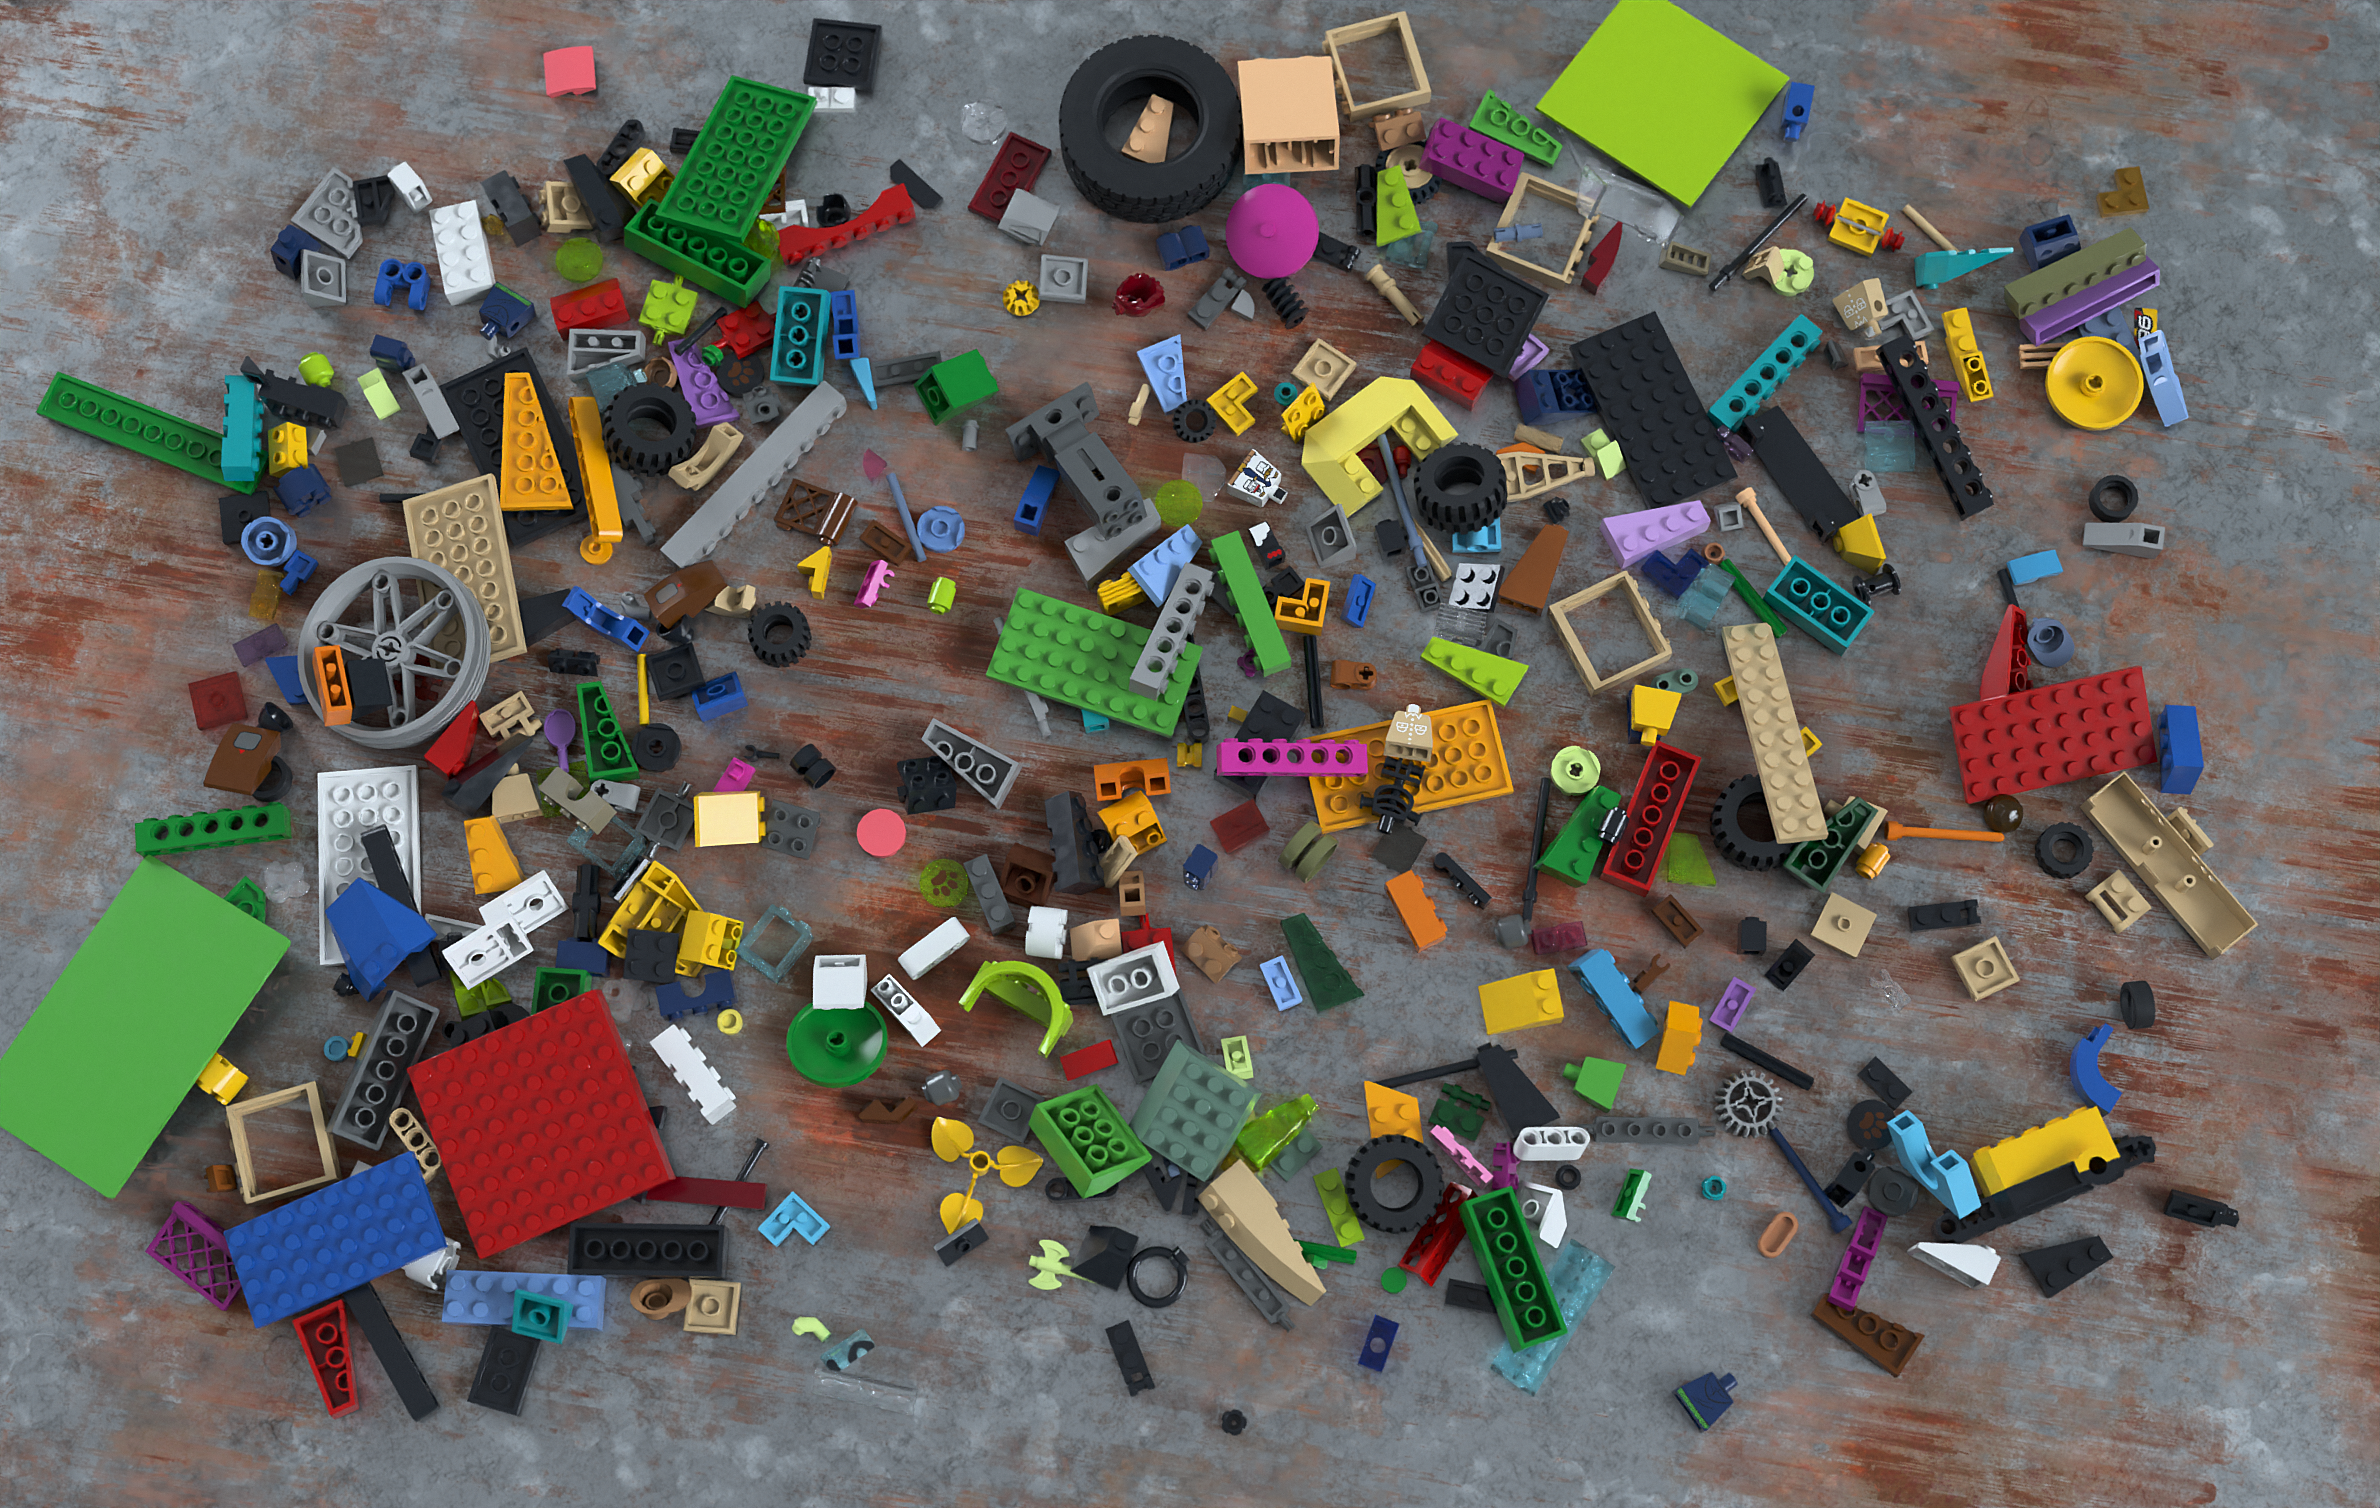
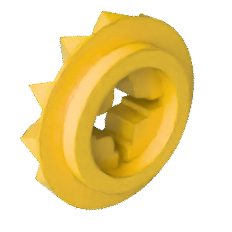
M1017 279L1016 282L1009 283L1005 291H1003V304L1014 315H1028L1034 312L1039 305V291L1036 285L1031 284L1028 280L1020 281ZM1016 292H1017V293H1020L1021 295L1024 294V293H1026V295H1025L1026 302L1023 301L1022 299H1019V300L1017 301V300H1016V299H1017V294H1016Z

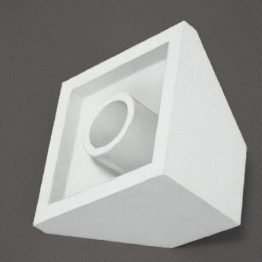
M1521 1181L1516 1198L1533 1241L1557 1249L1567 1226L1562 1192L1557 1189Z

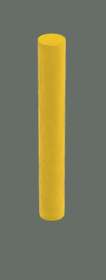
M638 654L640 726H647L650 724L646 654Z

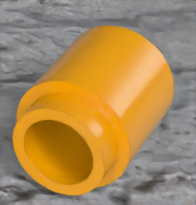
M1879 842L1875 844L1869 843L1857 860L1855 871L1868 880L1877 877L1890 858L1888 848Z

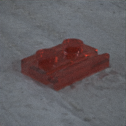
M1253 799L1210 821V826L1226 854L1270 832L1269 826L1266 824Z

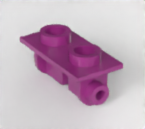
M1507 1141V1147L1506 1143H1496V1147L1493 1148V1166L1502 1167V1171H1493L1492 1189L1494 1191L1512 1185L1515 1193V1190L1519 1187L1516 1166L1519 1164L1520 1159L1514 1154V1144L1510 1141Z

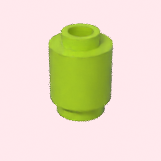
M938 577L936 582L933 583L927 601V606L932 613L944 615V613L950 612L956 593L955 582L947 578Z

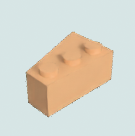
M1152 94L1121 151L1124 157L1142 163H1158L1167 160L1174 118V103Z

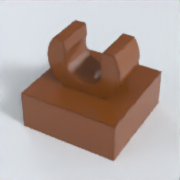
M211 1165L205 1168L207 1174L204 1175V1180L208 1179L210 1187L206 1189L208 1193L231 1192L237 1189L232 1165Z

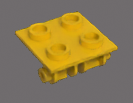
M1314 382L1281 415L1284 421L1281 431L1286 436L1290 433L1295 444L1305 436V432L1320 420L1327 411Z

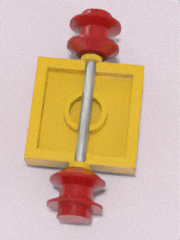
M1845 197L1839 213L1836 212L1835 204L1830 207L1826 206L1824 200L1822 204L1817 203L1812 216L1816 217L1815 222L1819 219L1824 220V226L1830 224L1833 219L1834 225L1827 239L1828 241L1870 258L1878 240L1881 241L1882 239V249L1887 246L1892 247V253H1894L1895 249L1900 251L1905 237L1901 236L1903 231L1899 234L1893 233V227L1887 229L1884 234L1883 229L1889 214Z

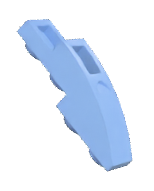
M2158 330L2139 338L2142 366L2164 425L2167 427L2189 418L2179 378L2174 373L2164 333Z

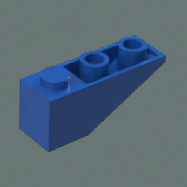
M1038 464L1013 519L1015 530L1038 537L1060 477L1058 470Z

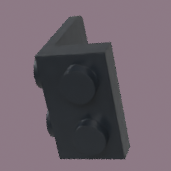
M931 756L897 762V770L906 788L905 810L908 815L955 808L957 784L947 763L939 756Z

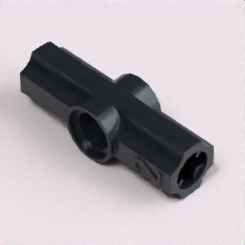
M1361 164L1354 168L1357 235L1371 237L1377 234L1375 167L1369 164ZM1366 198L1369 199L1371 202L1364 203L1361 200Z
M592 864L577 866L576 892L572 896L573 914H575L573 937L581 939L582 942H591V939H596L597 914L601 910V895L599 892L600 867Z

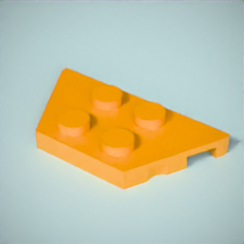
M1364 1081L1371 1139L1386 1134H1398L1413 1138L1424 1144L1417 1098L1370 1081ZM1394 1159L1381 1163L1375 1169L1376 1179L1382 1178L1403 1164L1404 1161Z

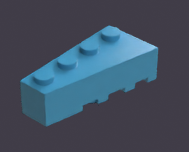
M1590 949L1566 967L1571 974L1576 971L1581 978L1580 986L1585 992L1588 991L1589 994L1596 997L1595 1005L1604 1015L1611 1016L1609 1023L1628 1048L1637 1049L1660 1032L1656 1026L1658 1022L1650 1012H1646L1642 1006L1644 1002L1637 992H1632L1628 986L1630 982L1627 976L1622 971L1617 970L1614 965L1615 959L1611 953L1603 949Z

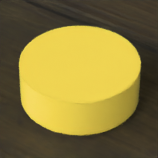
M734 1009L723 1010L717 1017V1026L726 1035H734L742 1028V1017Z

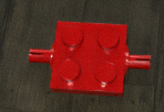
M757 300L746 308H741L716 320L723 338L710 344L715 345L719 349L727 346L734 351L738 359L750 355L774 343V323H776L777 312L770 315L764 311Z
M1146 913L1144 917L1143 915H1138L1140 928L1135 931L1121 932L1123 954L1163 941L1176 976L1171 927L1157 929L1150 927L1149 913Z

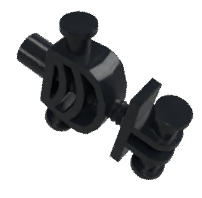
M1390 756L1386 757L1381 777L1393 780L1394 784L1379 786L1375 790L1374 798L1364 797V794H1361L1359 808L1370 807L1372 808L1371 814L1380 817L1376 829L1378 832L1390 835L1394 822L1404 824L1407 819L1414 822V826H1418L1423 813L1418 814L1412 811L1414 804L1413 796L1403 788V785L1406 784L1419 788L1425 765L1423 767L1413 765V761L1406 765L1402 763L1403 758L1397 760ZM1386 767H1390L1396 770L1395 772L1387 770ZM1400 769L1407 770L1406 775L1400 774ZM1410 774L1415 775V776H1419V779H1416V778H1413V777H1409V776H1410ZM1384 792H1391V793H1390L1391 795H1389V794L1380 795V794H1381V793H1384ZM1400 795L1408 801V804L1404 800L1399 798Z

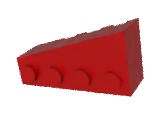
M340 1299L292 1321L329 1414L334 1420L359 1409L346 1303Z

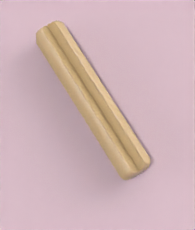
M1413 519L1417 534L1421 536L1424 544L1422 549L1425 558L1429 560L1442 582L1447 581L1452 577V571L1418 521Z

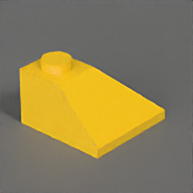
M1867 514L1839 528L1833 538L1834 548L1836 552L1840 553L1841 559L1871 575L1877 574L1886 559L1872 514Z

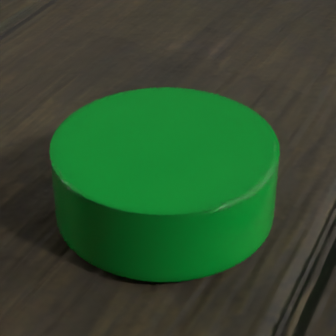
M1391 1267L1384 1271L1381 1277V1285L1386 1292L1397 1294L1405 1288L1407 1277L1403 1270Z

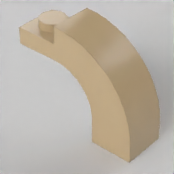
M727 422L713 426L701 449L688 461L671 467L668 475L681 487L686 489L691 487L695 491L699 490L714 479L726 466L738 449L744 435Z

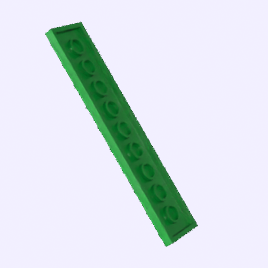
M57 371L36 410V413L41 417L249 496L256 491L269 465V452L261 449V452H257L260 468L259 471H255L254 481H224L221 468L222 438H225L223 434Z

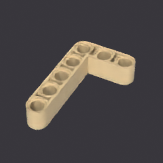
M404 1108L394 1110L390 1116L391 1127L407 1148L415 1152L425 1183L428 1184L445 1170L434 1139L415 1114ZM408 1115V1124L404 1127H400V1119L403 1116ZM423 1135L424 1141L422 1145L415 1147V1138ZM438 1154V1163L430 1167V1157Z

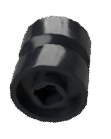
M808 744L796 753L789 764L799 776L804 775V781L812 790L822 787L836 772V767L827 758L822 759V753L814 744Z

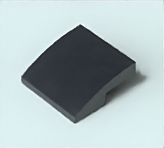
M638 855L609 891V897L620 904L651 863Z

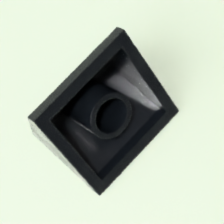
M385 659L347 660L344 669L353 709L351 721L393 705Z

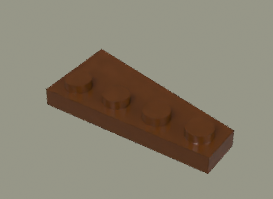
M1825 1293L1810 1316L1893 1377L1897 1378L1925 1335L1909 1331L1904 1326L1895 1322H1888L1872 1312L1868 1313L1858 1309L1856 1305L1851 1312L1828 1302L1829 1294Z

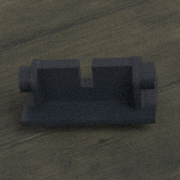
M1772 157L1765 158L1763 164L1755 165L1764 208L1787 205L1779 163L1774 161Z
M556 648L555 651L551 650L550 655H547L550 672L598 677L597 665L600 664V655H596V652L579 651L577 657H574V651Z

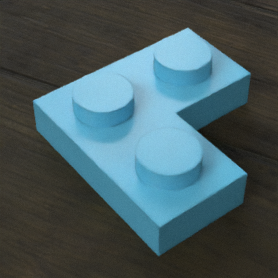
M792 1191L758 1227V1230L778 1247L794 1229L814 1245L831 1226Z

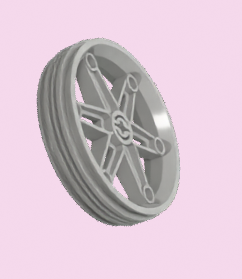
M384 557L352 568L336 579L321 594L304 623L297 659L299 678L303 691L311 707L323 722L324 719L312 664L314 647L327 646V644L331 646L340 645L341 650L362 657L361 660L385 659L393 705L387 707L391 727H368L353 721L350 724L329 727L351 741L364 746L381 749L406 748L425 743L444 733L471 700H476L485 682L491 654L490 632L477 598L461 580L446 569L432 562L417 558ZM397 579H420L440 586L444 590L406 619ZM373 587L374 631L336 624L347 607L362 593ZM390 598L396 629L387 632L385 599ZM437 611L439 615L413 639L409 633ZM459 611L463 619L466 636L463 661L426 647ZM346 635L374 641L372 652L345 642ZM417 653L444 663V669L414 664ZM460 668L459 673L455 675L456 670ZM402 673L403 706L399 707L393 675ZM414 674L454 682L445 697L433 709L416 719Z

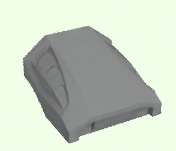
M1016 188L997 230L1018 241L1041 248L1061 205L1052 204Z

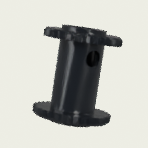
M1888 563L1882 566L1883 573L1866 580H1862L1858 575L1853 577L1852 585L1858 600L1868 607L1871 606V598L1888 591H1891L1894 595L1901 593L1899 577L1895 569Z

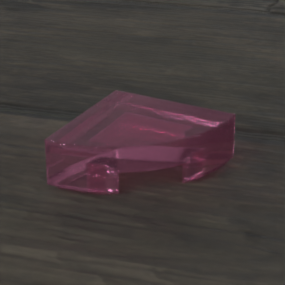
M868 448L863 458V468L867 478L873 482L887 466V462Z

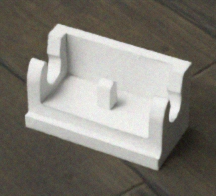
M804 199L786 202V213L759 215L764 239L774 238L772 232L794 224L810 228ZM774 203L769 205H780V203Z

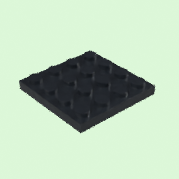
M1465 251L1422 336L1506 379L1550 294Z

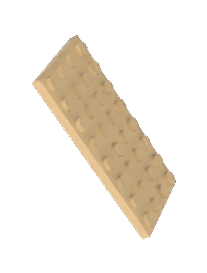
M490 473L404 500L403 507L412 558L426 560L446 569L461 580L477 598L490 632L491 654L489 664L526 653L527 649L495 476ZM416 579L421 607L444 590L431 582ZM437 611L423 622L424 629L439 615ZM460 611L451 618L427 647L463 661L466 636ZM429 658L431 668L444 669V663ZM460 668L456 670L455 674L459 673Z

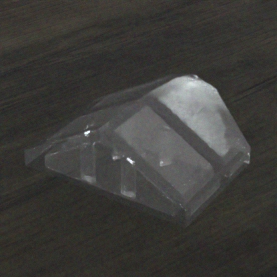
M1184 453L1180 499L1213 502L1215 496L1224 486L1226 469L1217 456Z

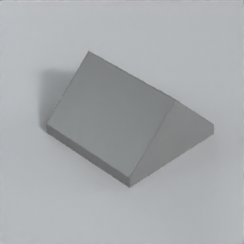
M302 249V295L311 308L346 304L345 260Z
M1342 504L1335 505L1305 525L1320 568L1355 559L1357 546Z

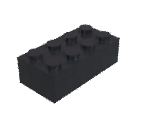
M1263 690L1234 738L1238 739V742L1248 743V739H1263V743H1272L1273 739H1287V743H1292L1305 722L1306 713ZM1239 751V759L1247 763L1249 760L1247 753ZM1264 751L1263 759L1268 763H1272L1273 757L1271 753ZM1217 767L1214 770V780L1255 803L1272 777L1217 776Z

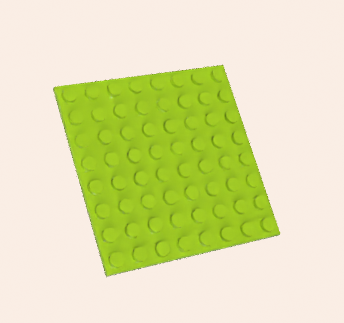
M1620 0L1536 105L1535 110L1690 209L1790 77L1668 0Z

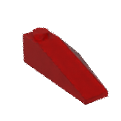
M2013 604L2007 607L1983 672L1979 689L1980 700L2034 688L2033 680H2028L2027 666H2031V657H2027L2025 651V644L2028 643L2026 612Z

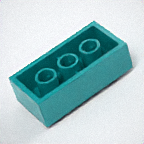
M779 286L770 381L774 384L816 388L822 382L831 294L827 290ZM805 309L807 311V315L804 316V318H801L799 316V313H803V310ZM803 333L805 338L799 342L796 338ZM800 356L803 360L799 365H796L794 360H798Z
M1796 555L1792 557L1763 597V600L1769 606L1841 657L1875 612Z

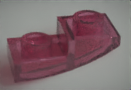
M1582 921L1562 923L1556 927L1533 929V934H1530L1535 956L1567 951L1588 945Z

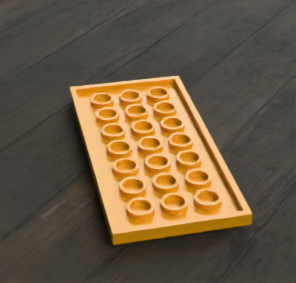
M1489 699L1420 713L1431 717L1433 748L1430 762L1403 758V764L1409 765L1410 761H1413V765L1426 766L1419 788L1406 784L1403 785V788L1413 796L1414 804L1412 811L1419 814L1421 812L1424 813L1513 794L1514 790L1492 703ZM1392 720L1302 738L1310 739L1311 743H1320L1321 740L1331 739L1335 740V744H1344L1345 740H1359V744H1367L1368 773L1363 777H1308L1318 823L1322 827L1321 834L1379 822L1380 817L1371 814L1372 808L1362 807V809H1359L1361 794H1364V797L1374 798L1375 790L1379 786L1394 784L1393 780L1381 777L1387 757L1383 755L1385 742ZM1312 752V760L1315 763H1320V755L1317 752ZM1336 752V760L1339 763L1344 764V755L1340 752ZM1386 767V769L1395 772L1396 770L1390 767ZM1400 769L1399 773L1406 775L1407 770ZM1410 774V776H1409V777H1413V778L1419 779V776H1415V775H1412V774ZM1384 792V793H1381L1380 795H1383V794H1389V795H1391V794H1390L1391 792ZM1400 795L1399 798H1401L1408 804V801Z

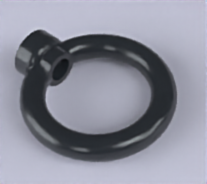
M1152 1246L1143 1249L1134 1256L1128 1266L1127 1285L1130 1293L1139 1303L1150 1308H1164L1174 1304L1180 1299L1186 1289L1188 1282L1186 1265L1191 1262L1179 1246L1173 1250L1162 1246ZM1156 1256L1168 1259L1176 1268L1178 1275L1174 1290L1161 1298L1147 1296L1141 1291L1137 1283V1272L1140 1265L1148 1258Z

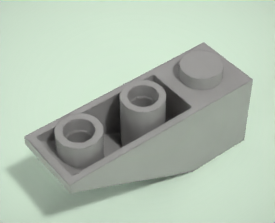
M422 363L402 372L408 392L437 439L460 430L426 365Z
M2085 523L2082 546L2155 559L2163 550L2165 527L2144 523Z

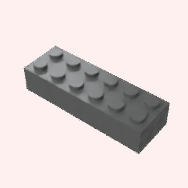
M387 990L327 1125L326 1132L370 1150L379 1151L390 1126V1116L398 1108L410 1081L406 1068L417 1064L440 1009L396 990Z

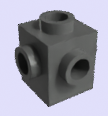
M759 386L752 389L751 392L743 394L752 424L760 421L769 422L779 416L777 407H781L778 393H772L770 386Z

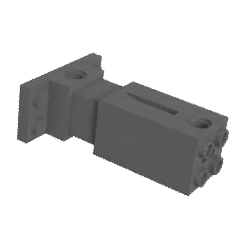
M1086 381L1008 427L1005 431L1014 457L1019 463L1031 458L1040 451L1048 463L1054 461L1057 464L1064 485L1107 541L1112 537L1120 535L1122 531L1130 526L1140 523L1147 517L1140 489L1096 432L1089 434L1085 428L1086 423L1093 421L1100 415L1092 388Z

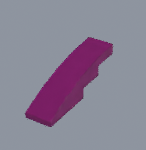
M1867 1206L1863 1207L1827 1299L1828 1302L1850 1312L1853 1310L1861 1286L1865 1282L1871 1261L1876 1255L1888 1219L1887 1215Z

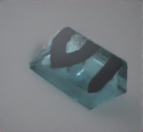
M861 1328L822 1354L820 1359L830 1373L834 1375L872 1350L875 1344L867 1331Z

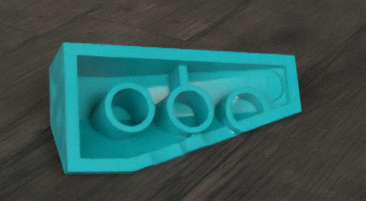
M2013 247L1988 248L1980 250L1979 253H1976L1975 249L1960 251L1957 254L1956 250L1924 253L1914 259L1916 287L1924 286V290L1938 289V285L2012 253Z

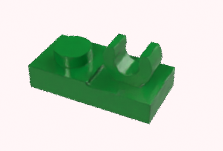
M1629 1169L1612 1211V1216L1617 1219L1641 1221V1218L1636 1216L1637 1209L1645 1210L1646 1208L1640 1201L1648 1190L1652 1174L1645 1170Z

